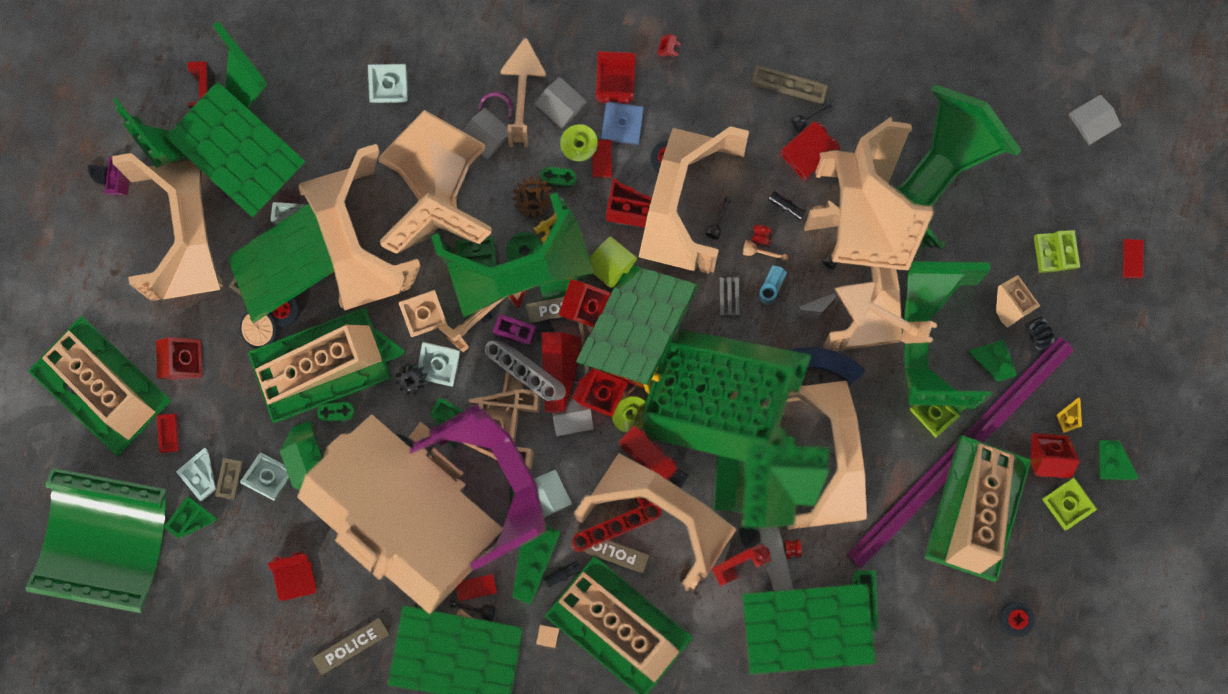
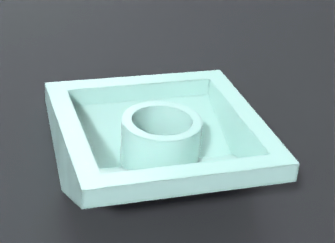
M406 64L368 65L370 102L408 101Z
M422 342L418 369L424 367L422 373H428L427 378H425L427 381L453 387L459 366L460 350Z
M260 452L240 483L275 500L284 491L290 479L284 464Z
M556 470L534 479L537 483L543 519L572 505Z

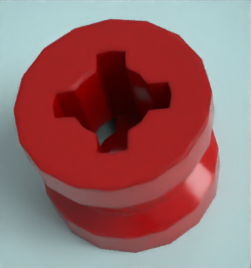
M754 225V236H752L751 241L756 244L769 245V235L772 233V228Z
M800 539L795 541L784 540L786 559H790L793 556L802 558Z

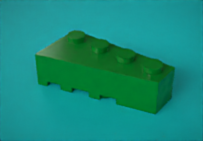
M546 525L545 532L520 545L512 597L529 605H532L561 536L560 531Z

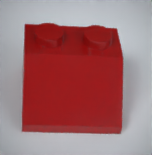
M570 279L558 315L594 328L611 293Z
M167 337L157 340V379L177 380L203 377L201 339Z
M594 368L579 381L572 399L579 405L613 417L628 382Z
M1032 433L1031 465L1036 476L1073 478L1080 460L1069 436Z

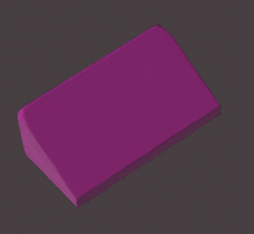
M109 157L104 194L128 195L130 180L113 164L112 157Z

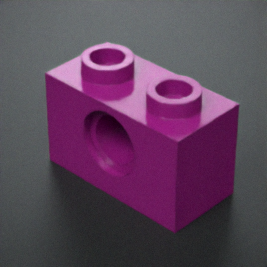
M499 314L493 334L494 336L530 348L537 330L536 326Z

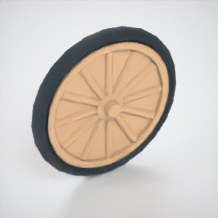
M246 312L240 321L241 337L249 346L259 348L269 345L274 341L277 327L270 313L253 324L249 313Z

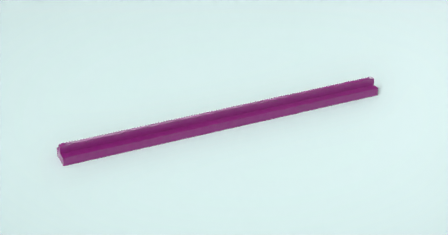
M1059 337L963 436L984 443L1074 351L1069 345L1070 343ZM958 441L847 554L860 569L946 482Z

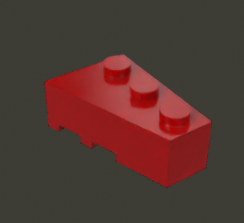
M613 178L606 210V221L645 228L652 198L635 191L630 186L627 187Z
M634 425L618 442L620 448L636 463L669 480L678 470L676 467L677 462L670 456L666 457L662 453L663 449L657 443L653 444L648 439L649 436L642 429L639 430Z

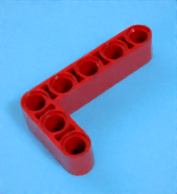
M635 497L638 508L577 533L571 540V547L576 552H583L649 524L660 516L661 507L648 499ZM647 508H654L656 516H649ZM629 516H637L638 524L630 523ZM612 523L620 524L621 530L619 532L613 531L611 529ZM600 530L603 533V538L600 540L596 539L593 536V532ZM576 538H583L585 546L578 547L575 543Z

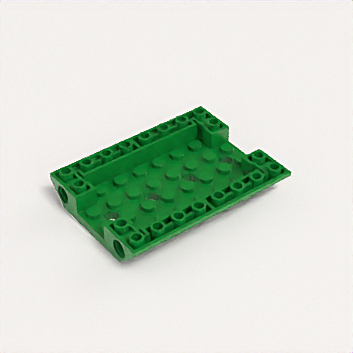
M682 329L673 336L657 368L656 373L661 374L660 381L653 380L642 412L645 433L649 436L648 439L747 462L748 444H783L787 431L779 427L790 391L796 393L800 391L811 355ZM674 378V383L669 386L670 379ZM705 384V390L700 393V387ZM737 391L736 398L731 400L732 393ZM769 398L770 402L768 406L764 407V401Z

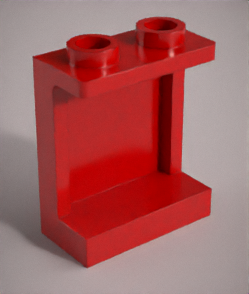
M598 51L596 100H599L601 103L618 101L620 104H629V102H633L635 53Z
M207 61L188 62V71L195 80H199L200 100L214 85V71ZM188 102L190 110L197 102Z
M814 121L782 148L780 155L806 182L818 167L821 159L820 153L840 151V144L834 137L830 138L826 128L821 123L818 124Z
M760 544L712 568L719 585L722 586L738 579L739 576L734 567L751 558L756 567L771 562V552L768 547Z

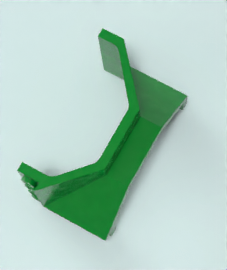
M217 21L212 26L229 50L225 88L249 109L268 84L221 23ZM116 97L113 99L116 103V106H114L115 110L125 120L123 126L156 168L186 157L165 137L170 130L144 125L138 116L135 115L133 117Z
M936 84L931 89L938 100V109L930 150L904 183L894 188L911 203L932 207L962 171L1004 152L1015 156L1021 152L1020 147L987 102ZM929 221L920 246L924 250L927 246L942 250L946 243L937 239L930 230Z
M558 193L550 195L557 220L541 249L534 254L496 267H487L455 255L451 246L439 233L431 235L437 255L447 264L463 317L466 320L478 311L505 297L553 281L580 278L584 281L589 279L588 275L594 274L577 219L571 208L566 204V201H564V198H560Z
M912 262L907 275L904 320L908 322L930 321L959 286L978 285L990 271V263ZM929 342L904 343V373L909 405L953 406L961 413L964 409H977L978 406L992 396V392L956 391L929 369Z
M785 436L782 445L748 444L747 462L716 455L713 510L743 513L742 526L772 528L794 525L796 504L816 505L830 470L827 469L829 448L794 446L795 437Z

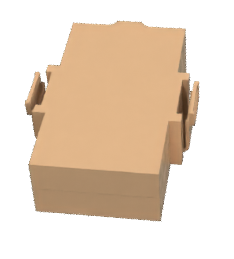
M371 414L352 433L341 434L327 447L323 459L306 474L297 498L338 533L335 541L370 572L375 569L373 574L379 580L386 575L430 614L473 570L470 563L492 551L503 528L462 493L466 484L459 478L464 472L455 467L435 447L432 449L429 457H427L428 451L425 449L410 454L409 450L411 448Z

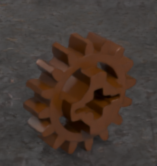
M530 176V181L524 178L523 185L517 183L519 190H513L517 196L512 199L518 202L514 206L516 208L521 207L519 210L521 214L526 211V217L532 214L534 218H537V213L544 216L543 210L550 211L547 206L548 204L553 205L552 201H550L551 193L549 194L552 187L546 188L548 182L544 181L541 183L540 177L536 181L532 176ZM530 185H538L534 189L527 188ZM544 191L546 195L545 202L542 200V194L544 193ZM522 192L525 196V200L523 201V203L521 201ZM527 192L534 195L536 194V198L539 201V203L537 201L531 200V197ZM536 205H538V206L540 207V208L535 209V210H530V209H529V208H531L532 206H536Z

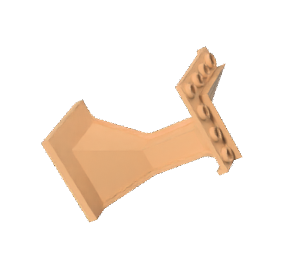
M423 110L379 156V162L398 172L419 201L380 240V245L397 254L427 240L438 228L454 237L480 244L491 233V227L457 209L456 198L470 164L485 150V144L428 111Z
M890 117L860 138L855 153L844 151L820 153L821 159L815 172L816 177H836L839 179L841 189L838 238L832 254L833 262L909 270L933 214L932 207L911 203L888 184L907 136L912 131L911 124L893 122L892 117Z
M730 126L712 138L672 128L647 216L639 253L640 258L692 271L695 268H699L700 272L707 274L710 271H715L719 249L699 245L692 241L677 213V206L688 166L717 151L744 158L749 131Z
M377 144L358 149L349 169L299 184L300 193L305 195L320 226L337 280L340 294L338 301L340 307H343L344 310L399 294L400 290L406 291L411 289L420 269L418 259L399 265H390L363 250L358 243L347 212L345 198L352 181L374 174L379 154Z
M132 153L112 156L113 164L131 182L152 179L168 193L175 236L173 246L158 268L152 273L130 276L129 284L151 301L220 290V286H223L222 278L216 273L207 239L201 198L202 171L191 160L173 162L156 168L155 166H146Z
M829 200L825 208L824 206L813 207V210H810L804 230L838 226L840 208ZM870 266L872 279L875 283L871 302L901 318L897 270ZM867 310L863 326H858L854 320L849 329L829 333L823 348L842 351L899 343L902 337V328Z
M847 381L801 386L799 393L790 391L787 402L801 400L831 420L838 469L813 511L809 514L796 515L795 524L787 525L788 530L866 520L865 471L857 416Z
M618 453L592 495L586 496L574 513L576 519L584 524L595 505L599 503L635 497L647 498L687 525L696 563L683 582V585L686 586L684 590L687 592L690 588L694 590L701 578L700 576L706 578L737 529L705 504L665 478Z

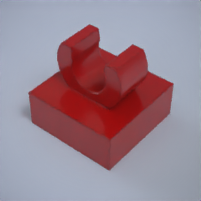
M672 34L662 36L657 54L662 57L668 55L677 56L678 53L674 51V47L681 46L676 41L677 37Z

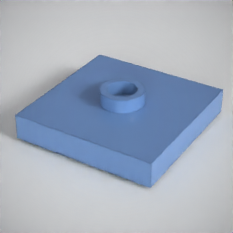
M606 102L601 140L639 145L644 107Z

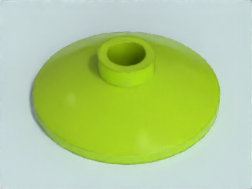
M582 124L567 128L560 139V147L563 154L573 161L589 159L596 152L598 146L595 132L590 127ZM578 142L583 143V146L580 148L576 145Z
M628 396L621 399L612 417L615 426L623 432H628L634 425L638 429L644 426L642 412L646 402L638 396Z

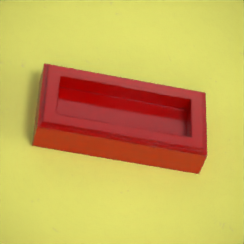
M598 140L596 152L593 154V178H612L611 140Z
M1123 240L1122 278H1143L1144 240Z
M177 414L157 415L159 453L180 452Z
M493 574L461 581L456 587L459 602L497 593Z

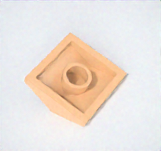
M435 289L398 302L411 337L437 329L443 322L447 325Z

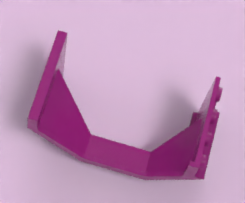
M478 404L428 431L430 436L415 442V447L409 450L410 454L437 443L442 446L451 440L491 448L513 488L515 495L496 549L470 563L473 570L546 531L536 481L511 435Z

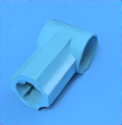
M772 265L759 292L758 297L762 304L770 305L775 301L787 274L783 268ZM770 291L773 297L766 298L763 292Z

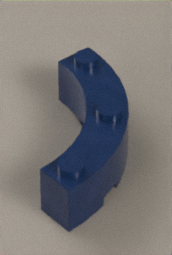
M815 347L789 350L811 355L807 370H821L831 373L842 381H847L850 387L866 371L851 358L833 350Z

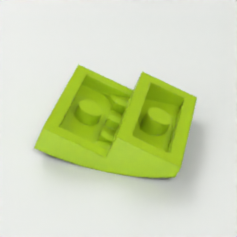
M1075 230L1034 235L1039 273L1080 268Z
M610 236L592 254L590 261L594 275L607 286L614 288L622 274H628L638 257Z

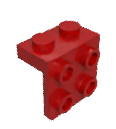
M303 551L292 553V557L285 559L284 556L274 557L272 562H268L269 570L273 571L276 591L280 601L315 594L317 591L310 555L303 554Z

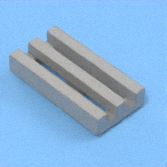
M720 277V316H739V277ZM724 283H727L728 312H724ZM731 283H735V312H732Z

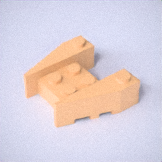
M517 389L511 392L469 399V403L473 406L478 404L511 435L515 443L519 411L539 413L541 396L533 390ZM463 443L467 447L497 460L491 448ZM517 447L528 469L532 470L534 451L530 448Z

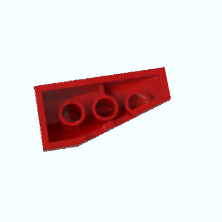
M564 332L542 333L543 370L562 383L566 389L565 396L560 400L547 401L544 399L545 413L565 412L579 364L576 361L581 352V337Z

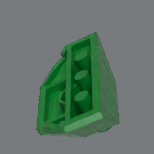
M311 421L292 427L279 451L292 487L298 490L301 489L306 474L324 457Z

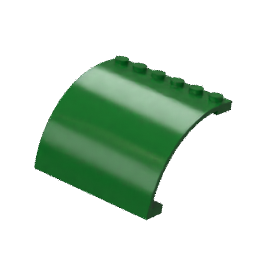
M52 468L45 482L46 488L52 489L46 535L34 572L32 571L27 582L26 591L141 613L149 594L160 556L166 519V489Z

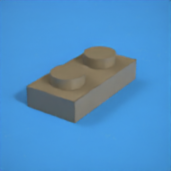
M223 458L215 494L216 497L236 500L243 466L242 461Z

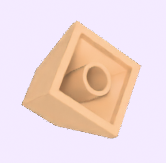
M1019 275L998 286L996 313L1000 321L1007 328L1040 307Z

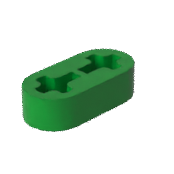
M546 167L541 171L542 182L547 181L549 186L569 188L574 186L577 181L576 174L571 169ZM548 172H552V175L557 176V178L551 177L550 180H547V178L544 175H548ZM567 174H570L573 180L571 179L569 183H566L565 179L560 177H566Z
M348 402L328 403L321 405L318 408L317 414L324 422L346 421L353 418L355 409ZM345 406L351 410V412L347 413V416L343 413H338V411L344 410ZM325 408H328L329 411H335L334 414H328V418L322 415Z

